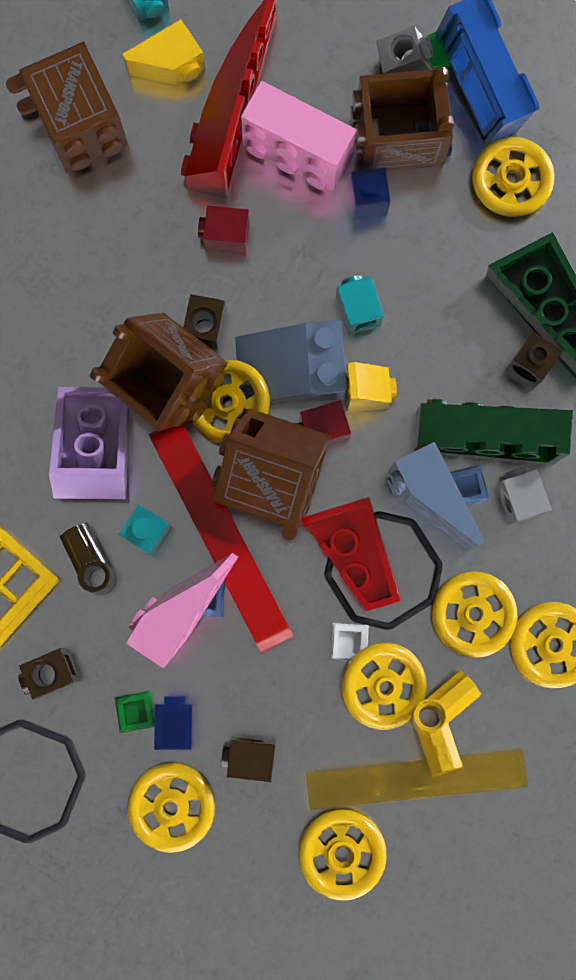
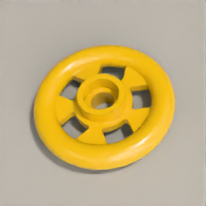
M504 137L491 142L479 153L472 169V183L477 197L489 210L507 217H520L536 211L548 200L554 186V168L547 153L536 143L521 137ZM510 151L524 153V161L509 160ZM492 159L501 163L496 174L487 171L488 164ZM539 168L541 180L530 181L531 174L529 169ZM507 175H515L518 178V182H510L507 179ZM494 184H497L499 189L506 193L500 199L490 191ZM526 189L531 198L518 203L514 194H519Z
M226 360L228 364L222 374H230L232 384L222 385L212 392L211 408H206L202 416L198 420L193 421L195 427L202 435L221 444L225 434L230 435L235 419L244 412L245 408L265 414L269 412L270 395L265 380L255 368L242 361ZM249 382L255 395L246 400V396L240 389V386ZM230 395L232 405L229 408H225L223 406V399ZM215 415L228 421L224 430L212 425Z
M464 572L447 580L438 590L432 605V622L439 639L453 652L472 658L485 657L502 649L511 639L517 624V606L511 591L498 578L484 572ZM476 586L478 596L464 599L461 588ZM493 594L497 596L502 605V608L493 612L491 605L486 600V598ZM448 603L458 604L457 620L446 619ZM473 607L481 611V618L478 621H473L469 616V611ZM493 620L500 626V629L490 639L483 633V630L488 628ZM460 627L469 632H474L471 643L457 637Z
M545 602L528 609L518 619L515 631L511 637V653L519 671L534 684L545 688L558 689L576 683V657L570 655L573 647L572 641L576 640V608L560 602ZM559 617L567 619L572 623L569 633L555 627ZM540 620L546 626V629L542 630L536 638L529 632V629L535 622ZM553 638L558 639L561 644L557 652H553L549 648V642ZM536 646V651L542 660L533 665L527 656L526 650ZM565 662L566 672L551 674L550 663Z
M393 643L373 644L359 651L348 663L342 678V697L349 713L361 724L379 730L394 729L410 721L415 707L425 699L427 689L426 676L420 661L408 649ZM392 659L400 661L405 666L400 675L388 668ZM373 660L378 669L366 678L361 670ZM384 681H389L391 684V688L387 693L380 692V685ZM403 683L412 684V691L408 700L399 698L402 693ZM366 687L367 694L371 700L361 704L356 691ZM393 703L394 713L379 715V704L389 705Z
M163 763L145 771L134 783L127 802L129 823L136 836L145 845L161 852H180L196 845L210 829L215 812L214 796L208 782L193 768L179 763ZM173 778H178L188 783L185 793L177 789H170ZM155 784L162 792L156 796L154 802H151L144 795L149 787ZM189 800L200 801L199 816H188ZM166 802H174L176 804L177 812L175 814L169 815L165 812L164 804ZM149 812H153L155 819L160 823L154 830L147 826L143 818ZM183 823L186 833L178 837H171L168 827H174Z
M333 810L317 817L304 831L298 850L299 866L307 883L324 897L341 901L359 898L373 889L384 872L387 858L385 841L377 826L366 816L351 810ZM350 826L357 828L364 834L359 843L351 837L345 836ZM331 827L337 836L324 845L318 837L322 832ZM339 848H346L349 851V856L345 860H339L335 856L336 851ZM361 852L372 854L368 870L358 867ZM323 854L329 869L318 873L313 858ZM336 873H352V884L336 885Z

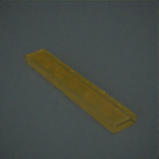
M523 749L459 755L462 768L431 777L426 759L305 771L309 810L528 787Z

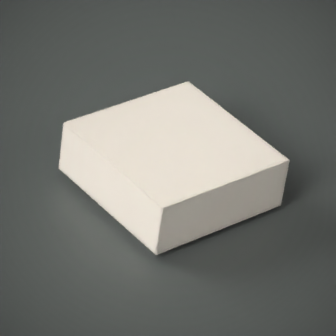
M332 623L330 659L350 661L359 651L368 647L369 625Z

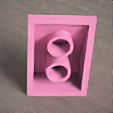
M231 553L168 589L158 600L152 597L143 610L140 609L129 624L128 628L133 632L126 644L164 668L188 640L238 559V556Z

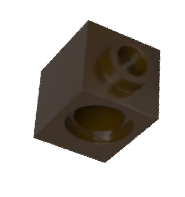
M190 294L183 328L210 349L219 350L227 312L226 302L224 300ZM202 319H208L213 322V327L207 332H198L195 330L196 323Z
M532 331L510 361L506 370L532 388H535L543 381L563 351Z
M59 648L19 665L22 672L18 675L20 686L25 695H31L32 700L44 697L80 681L67 648ZM45 664L51 666L55 673L54 680L50 685L43 684L38 676L40 668Z
M232 737L230 745H223L221 767L228 768L227 778L271 782L275 741Z

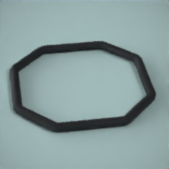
M377 511L374 512L376 519L381 518L411 525L435 563L436 567L429 598L387 623L355 614L331 575L333 562L329 557L324 575L352 621L390 630L433 604L438 592L443 565L415 520Z
M17 720L1 727L0 736L21 727L65 745L77 773V779L59 823L30 836H25L0 826V834L26 844L33 843L66 826L84 781V771L72 742L67 737L24 720Z

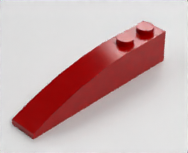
M263 0L249 18L230 48L214 79L199 123H193L190 133V143L193 144L190 155L184 156L181 167V176H185L188 190L225 199L228 197L243 141L241 116L257 88L277 13V0Z

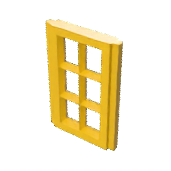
M1 526L0 548L3 546L17 559L0 577V594L12 604L0 617V647L60 581L51 570ZM23 564L37 577L16 598L3 584Z

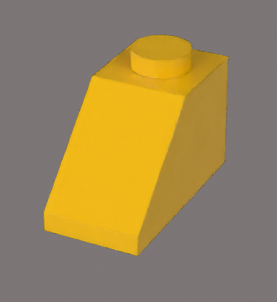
M181 19L122 54L126 70L130 76L176 86L183 81L189 82L194 80L205 69L203 52Z
M357 362L347 364L345 372L347 413L389 409L392 399H397L396 378L389 377V367Z

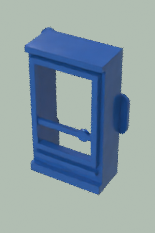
M462 0L448 7L435 34L438 41L444 40L445 42L443 49L445 52L449 51L447 58L483 136L488 135L485 140L486 145L495 140L517 132L536 110H539V103L527 76L524 73L518 74L498 28L501 27V20L492 0Z

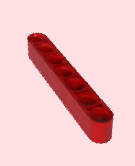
M181 424L178 427L174 426L161 431L156 430L148 434L214 563L231 553L238 556L224 582L260 652L263 653L293 637L227 507L213 502L216 487L211 486L212 478L184 425Z

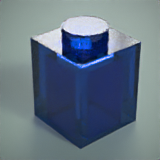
M386 167L350 172L348 189L353 220L387 216L391 200Z
M171 695L164 696V702L155 704L154 750H192L194 747L195 702H186V696Z

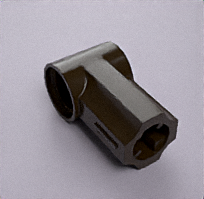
M89 523L76 525L66 530L59 537L78 575L77 578L80 586L94 595L109 593L115 586L116 575L109 566ZM96 569H103L105 573L104 582L98 587H92L89 582L90 574Z

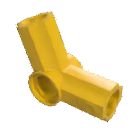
M461 670L427 699L419 702L412 716V725L418 734L431 777L446 774L463 767L448 723L479 698L481 693L475 683ZM433 710L439 717V723L434 727L423 725L419 719L421 711Z

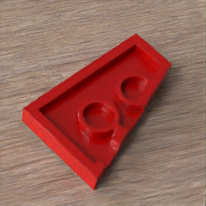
M370 497L303 517L302 523L310 530L318 541L320 548L326 556L328 555L341 573L343 580L366 611L402 600Z

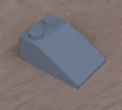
M341 320L302 323L235 337L237 360L249 364L261 374L269 390L270 404L345 399L347 385ZM249 382L240 386V389L246 396V400L255 395Z
M435 442L394 461L388 470L390 477L386 478L395 497L401 496L406 505L465 550H470L485 542Z

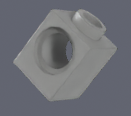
M415 26L376 41L383 74L432 70L429 58L433 57L434 54L428 36L423 37ZM413 49L411 55L407 59L402 60L403 55Z
M525 467L514 469L504 473L506 479L497 484L510 524L524 521L552 510L538 469L526 472Z

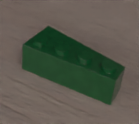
M552 232L488 265L486 276L544 339L563 351L560 357L576 374V274Z
M428 399L426 403H421L417 409L414 451L435 442L440 454L555 464L570 454L573 410L517 408L514 406L495 407L483 406V404L474 402L452 405L448 404L446 400Z

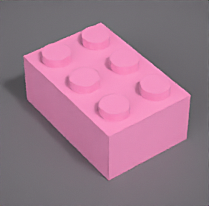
M261 80L241 116L243 146L251 155L262 159L266 157L276 162L277 167L288 174H294L295 172L307 178V182L313 187L320 190L326 188L334 192L353 157L357 129Z

